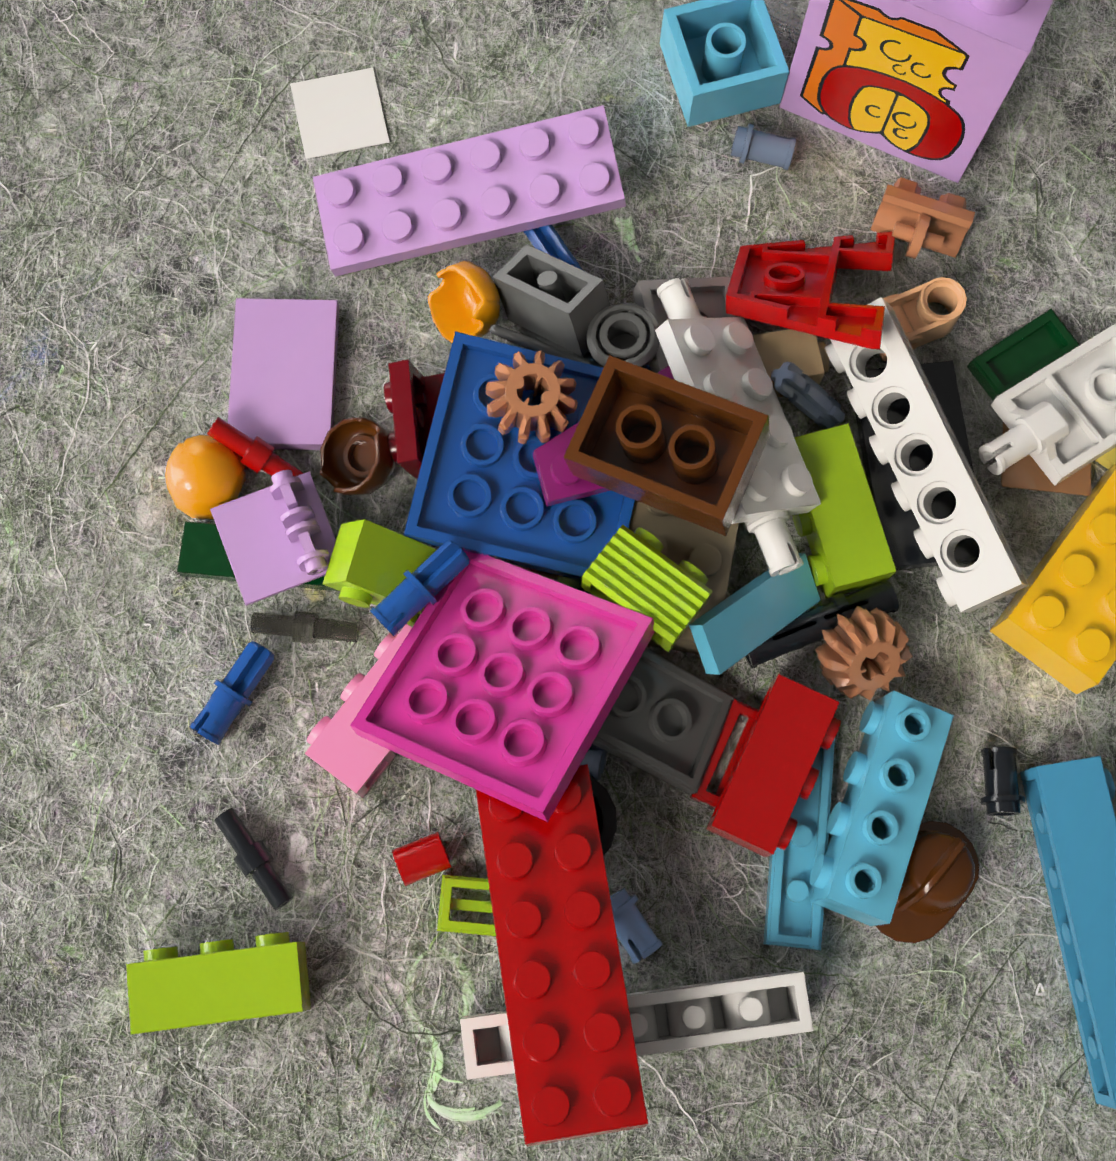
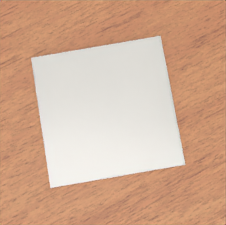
M373 67L290 84L306 159L390 143Z

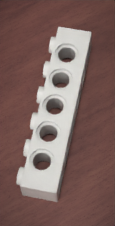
M880 297L867 304L885 306L880 350L830 339L832 343L825 346V349L836 371L839 374L846 371L853 386V389L847 391V396L854 411L860 419L866 416L869 419L875 432L874 435L869 437V442L876 457L882 465L889 462L898 481L892 483L891 487L899 505L905 512L912 509L920 528L913 532L922 553L927 559L935 557L943 575L936 578V581L945 601L950 607L957 604L961 612L970 613L1029 585L892 306ZM885 353L887 356L885 370L876 377H867L865 373L867 361L875 354ZM901 398L908 399L910 411L906 419L898 424H890L887 419V410L891 403ZM929 444L933 451L931 463L924 470L913 471L909 464V456L912 450L919 445ZM951 491L956 498L955 510L950 516L944 519H937L932 513V501L938 493ZM973 538L980 548L979 557L973 565L962 568L954 558L955 547L961 540Z
M800 971L779 972L627 993L637 1056L813 1031L804 972ZM506 1010L463 1016L460 1019L467 1080L515 1073Z

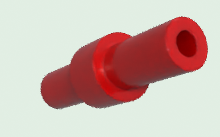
M217 417L207 432V435L241 456L240 462L256 473L263 470L270 476H273L277 472L291 470L294 477L304 474V472L273 453L275 447L258 436L253 440L219 417Z

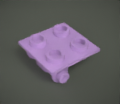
M291 470L277 472L271 477L272 486L210 509L246 606L326 574L336 539L310 471L296 477L293 476Z

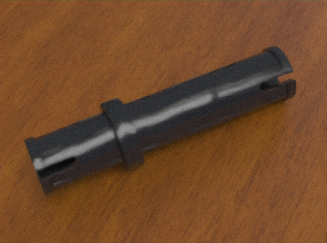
M885 579L880 581L881 583L846 597L842 593L831 596L829 599L830 603L803 613L747 654L745 659L751 669L759 664L824 639L822 630L834 629L838 625L837 614L849 619L857 606L867 609L869 612L877 607L887 614L890 612L894 613L899 609L897 595L890 582Z

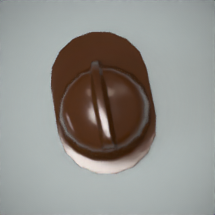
M928 821L921 823L890 924L876 926L882 934L895 941L917 943L930 939L946 926L967 900L979 878V860L973 844L962 831L943 822Z

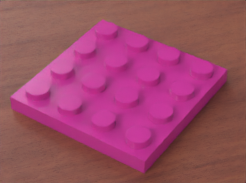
M464 551L470 560L469 564L434 597L437 600L434 605L429 602L425 606L350 726L362 738L548 822L654 635V620L649 616L489 555Z

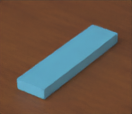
M835 739L828 750L820 747L812 767L820 770L808 799L804 800L798 797L790 817L798 820L789 845L785 851L776 848L774 855L770 856L763 944L821 950L824 907L810 902L815 886L810 885V876L817 858L822 853L826 855L829 833L827 832V823L831 807Z

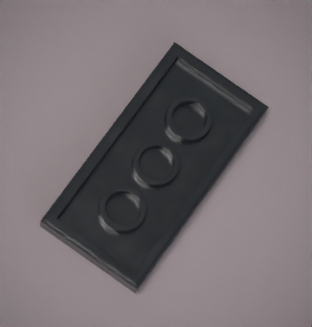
M953 360L920 364L973 471ZM885 368L865 370L867 377L872 378L880 375ZM901 398L891 403L887 410V419L890 424H898L906 419L910 411L908 399ZM856 414L866 479L896 571L938 566L935 557L927 559L915 539L913 531L920 528L912 509L905 512L893 493L891 484L898 480L890 463L882 465L871 447L869 437L874 435L875 432L868 417L860 419ZM922 444L912 450L909 456V464L913 471L924 470L931 463L933 451L930 445ZM951 491L938 493L931 504L933 515L937 519H944L950 516L955 510L956 498ZM973 538L961 540L954 550V558L957 564L976 562L980 554L979 545Z

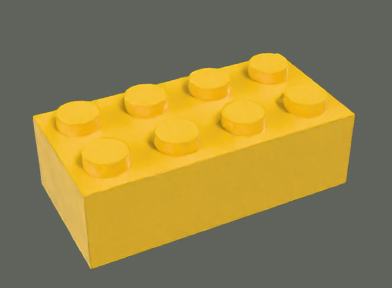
M1116 464L1103 474L1092 489L1091 495L1087 496L1026 580L1029 586L1017 592L990 629V632L1075 694L1098 685L1116 660Z

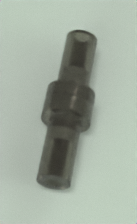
M295 611L294 616L253 612L250 629L251 633L290 636L293 642L315 644L317 639L358 642L360 622L319 618L318 612Z

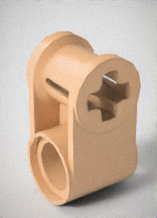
M945 277L935 278L903 293L883 298L892 306L913 350L949 334L965 309L967 301L963 287L955 280ZM936 302L944 305L949 314L939 315L934 313L929 308L928 303ZM879 353L882 361H887L886 354Z

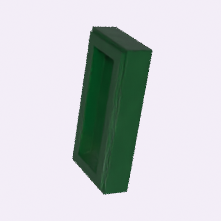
M1051 308L971 360L967 368L991 400L994 401L1003 392L1080 346V344Z

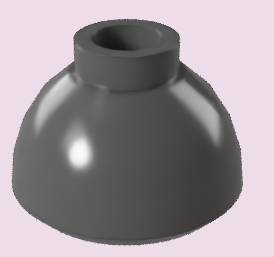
M627 302L609 305L600 310L589 324L587 330L588 349L593 359L603 368L609 355L644 368L653 360L658 351L660 342L655 330L659 325L655 317L640 305Z

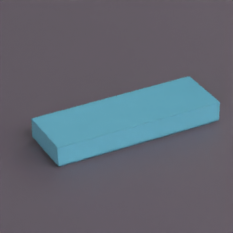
M798 553L804 562L798 569L773 577L770 576L768 569L689 624L706 674H722L821 601L805 553Z

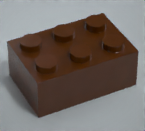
M609 355L563 458L571 473L576 477L726 536L769 439V415Z

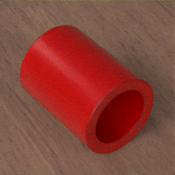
M439 832L392 850L396 866L405 886L452 868Z

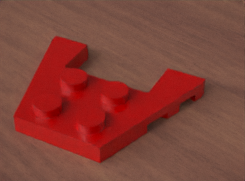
M879 232L876 235V242L854 244V237L852 235L834 237L832 246L806 249L804 240L740 246L726 293V314L869 349L880 350L885 306L831 303L839 268L891 271L895 237L891 236L892 232Z

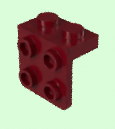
M407 359L388 363L390 382L384 384V397L389 412L393 413L394 431L389 433L388 443L394 462L398 463L418 480L445 373L424 377Z

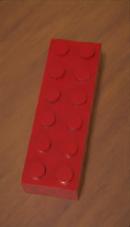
M588 764L579 766L548 822L476 790L525 1145L528 1147L646 1127L648 1119Z

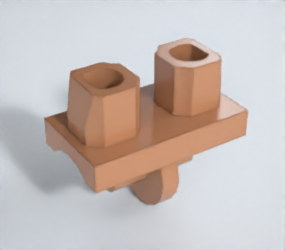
M902 177L897 179L894 186L888 184L874 217L871 231L877 233L892 232L891 236L895 237V239L908 242L905 256L916 259L921 247L956 258L975 215V212L966 209V199L951 193L940 195L939 200L920 195L921 188L918 186V183Z

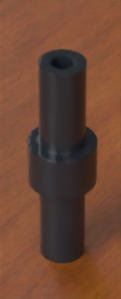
M233 808L220 814L214 821L236 852L237 856L234 858V861L246 878L252 876L275 911L285 906L293 899V896L270 864L274 858L262 840L255 842Z

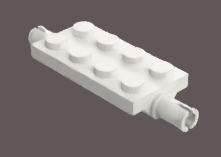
M675 278L662 284L656 292L661 299L668 319L655 332L674 379L769 415V439L732 524L745 522L749 534L755 533L769 567L770 576L787 574L801 567L804 562L798 554L786 521L790 518L789 516L808 513L821 504L813 485L811 474L803 461L793 437L791 426L786 420L774 391L773 383L766 372L754 343L753 335L743 317L707 318L701 316L689 287L688 279L682 278L680 280Z
M1116 323L996 397L991 407L1010 430L979 447V457L983 464L993 458L997 461L987 468L992 474L1000 475L1008 467L1030 454L1054 486H1056L1116 447Z

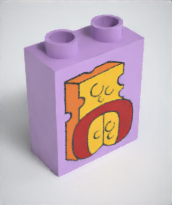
M810 0L780 108L958 183L1027 59L1053 0Z

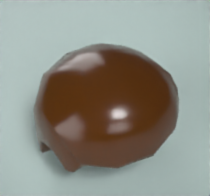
M360 416L358 418L352 417L342 420L327 432L320 448L322 467L320 475L334 487L333 491L336 493L350 496L372 494L388 482L395 468V462L392 459L388 443L389 433L376 421Z

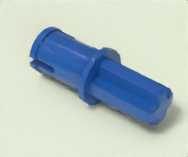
M452 540L446 541L412 574L406 570L403 573L406 579L375 608L373 607L370 612L393 636H396L398 631L429 602L432 605L437 602L434 597L469 564L470 560L467 554Z
M252 641L248 643L224 680L221 682L216 679L214 684L217 688L189 727L209 741L219 745L244 706L250 707L252 701L248 698L274 661L275 655L257 642Z

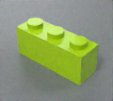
M849 423L794 437L821 501L819 506L808 513L792 515L798 535L800 537H807L812 555L807 557L816 586L822 585L825 598L827 599L839 593L854 592L881 583L880 581L889 580L896 572V568Z
M289 932L255 936L256 947L234 950V940L228 939L199 943L200 954L178 957V946L143 951L144 962L126 964L130 1034L310 1010L311 1001L305 942H290Z

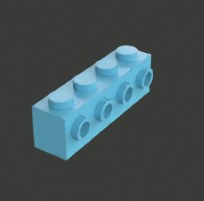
M892 691L875 702L871 701L868 704L859 726V730L865 733L859 752H853L845 767L843 781L849 784L843 802H838L834 806L827 823V832L832 834L826 855L823 853L819 855L811 872L810 885L815 886L810 902L869 926L890 924L954 715L896 691Z

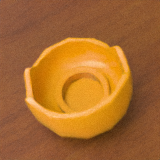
M462 261L437 272V277L443 278L440 286L428 295V304L433 322L441 335L453 343L455 331L480 338L490 332V327L496 324L500 314V295L490 274L470 261Z
M197 435L187 438L183 443H179L167 461L165 472L167 489L176 508L192 518L214 519L210 509L238 499L242 486L246 481L245 465L240 462L241 456L208 435Z

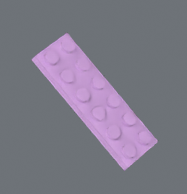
M604 105L313 177L330 270L335 277L626 207Z

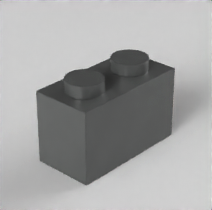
M526 244L493 276L508 320L583 357L589 351L587 330L590 322L600 310L610 305L603 279Z

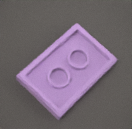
M236 298L228 423L253 440L256 436L260 437L275 447L274 449L320 450L327 432L333 428L339 324V305L337 300Z

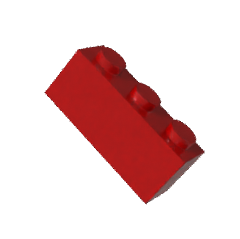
M778 674L770 683L706 830L765 858L774 855L776 848L785 851L798 823V820L790 817L798 797L804 800L808 799L820 770L812 767L820 747L826 750L830 748L839 730L841 720L833 716L840 702Z

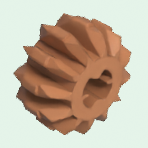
M542 350L536 352L533 363H527L525 356L518 351L513 355V368L507 364L499 363L495 367V375L499 381L487 382L486 395L495 399L487 405L488 416L495 418L503 417L498 427V431L503 435L509 433L514 427L519 428L518 442L521 444L527 443L530 431L536 432L541 443L549 441L550 427L564 432L569 423L564 414L575 413L578 404L577 400L568 396L575 391V379L568 377L560 378L565 367L562 360L554 362L549 368L544 366L545 353ZM534 390V397L540 393V404L529 405V398L522 402L523 391Z
M857 606L849 619L837 614L838 625L834 629L822 630L826 643L815 649L821 662L819 667L822 670L821 674L830 685H834L841 694L846 695L850 699L859 694L871 700L878 688L890 692L889 682L894 677L906 676L901 664L913 657L907 645L909 638L906 636L904 628L897 621L894 622L885 611H881L877 607L869 612L867 609Z

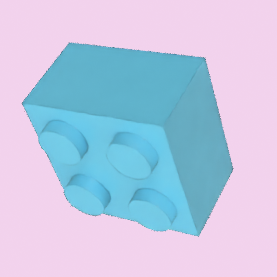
M699 0L664 9L660 46L687 127L781 103L789 69L764 0Z

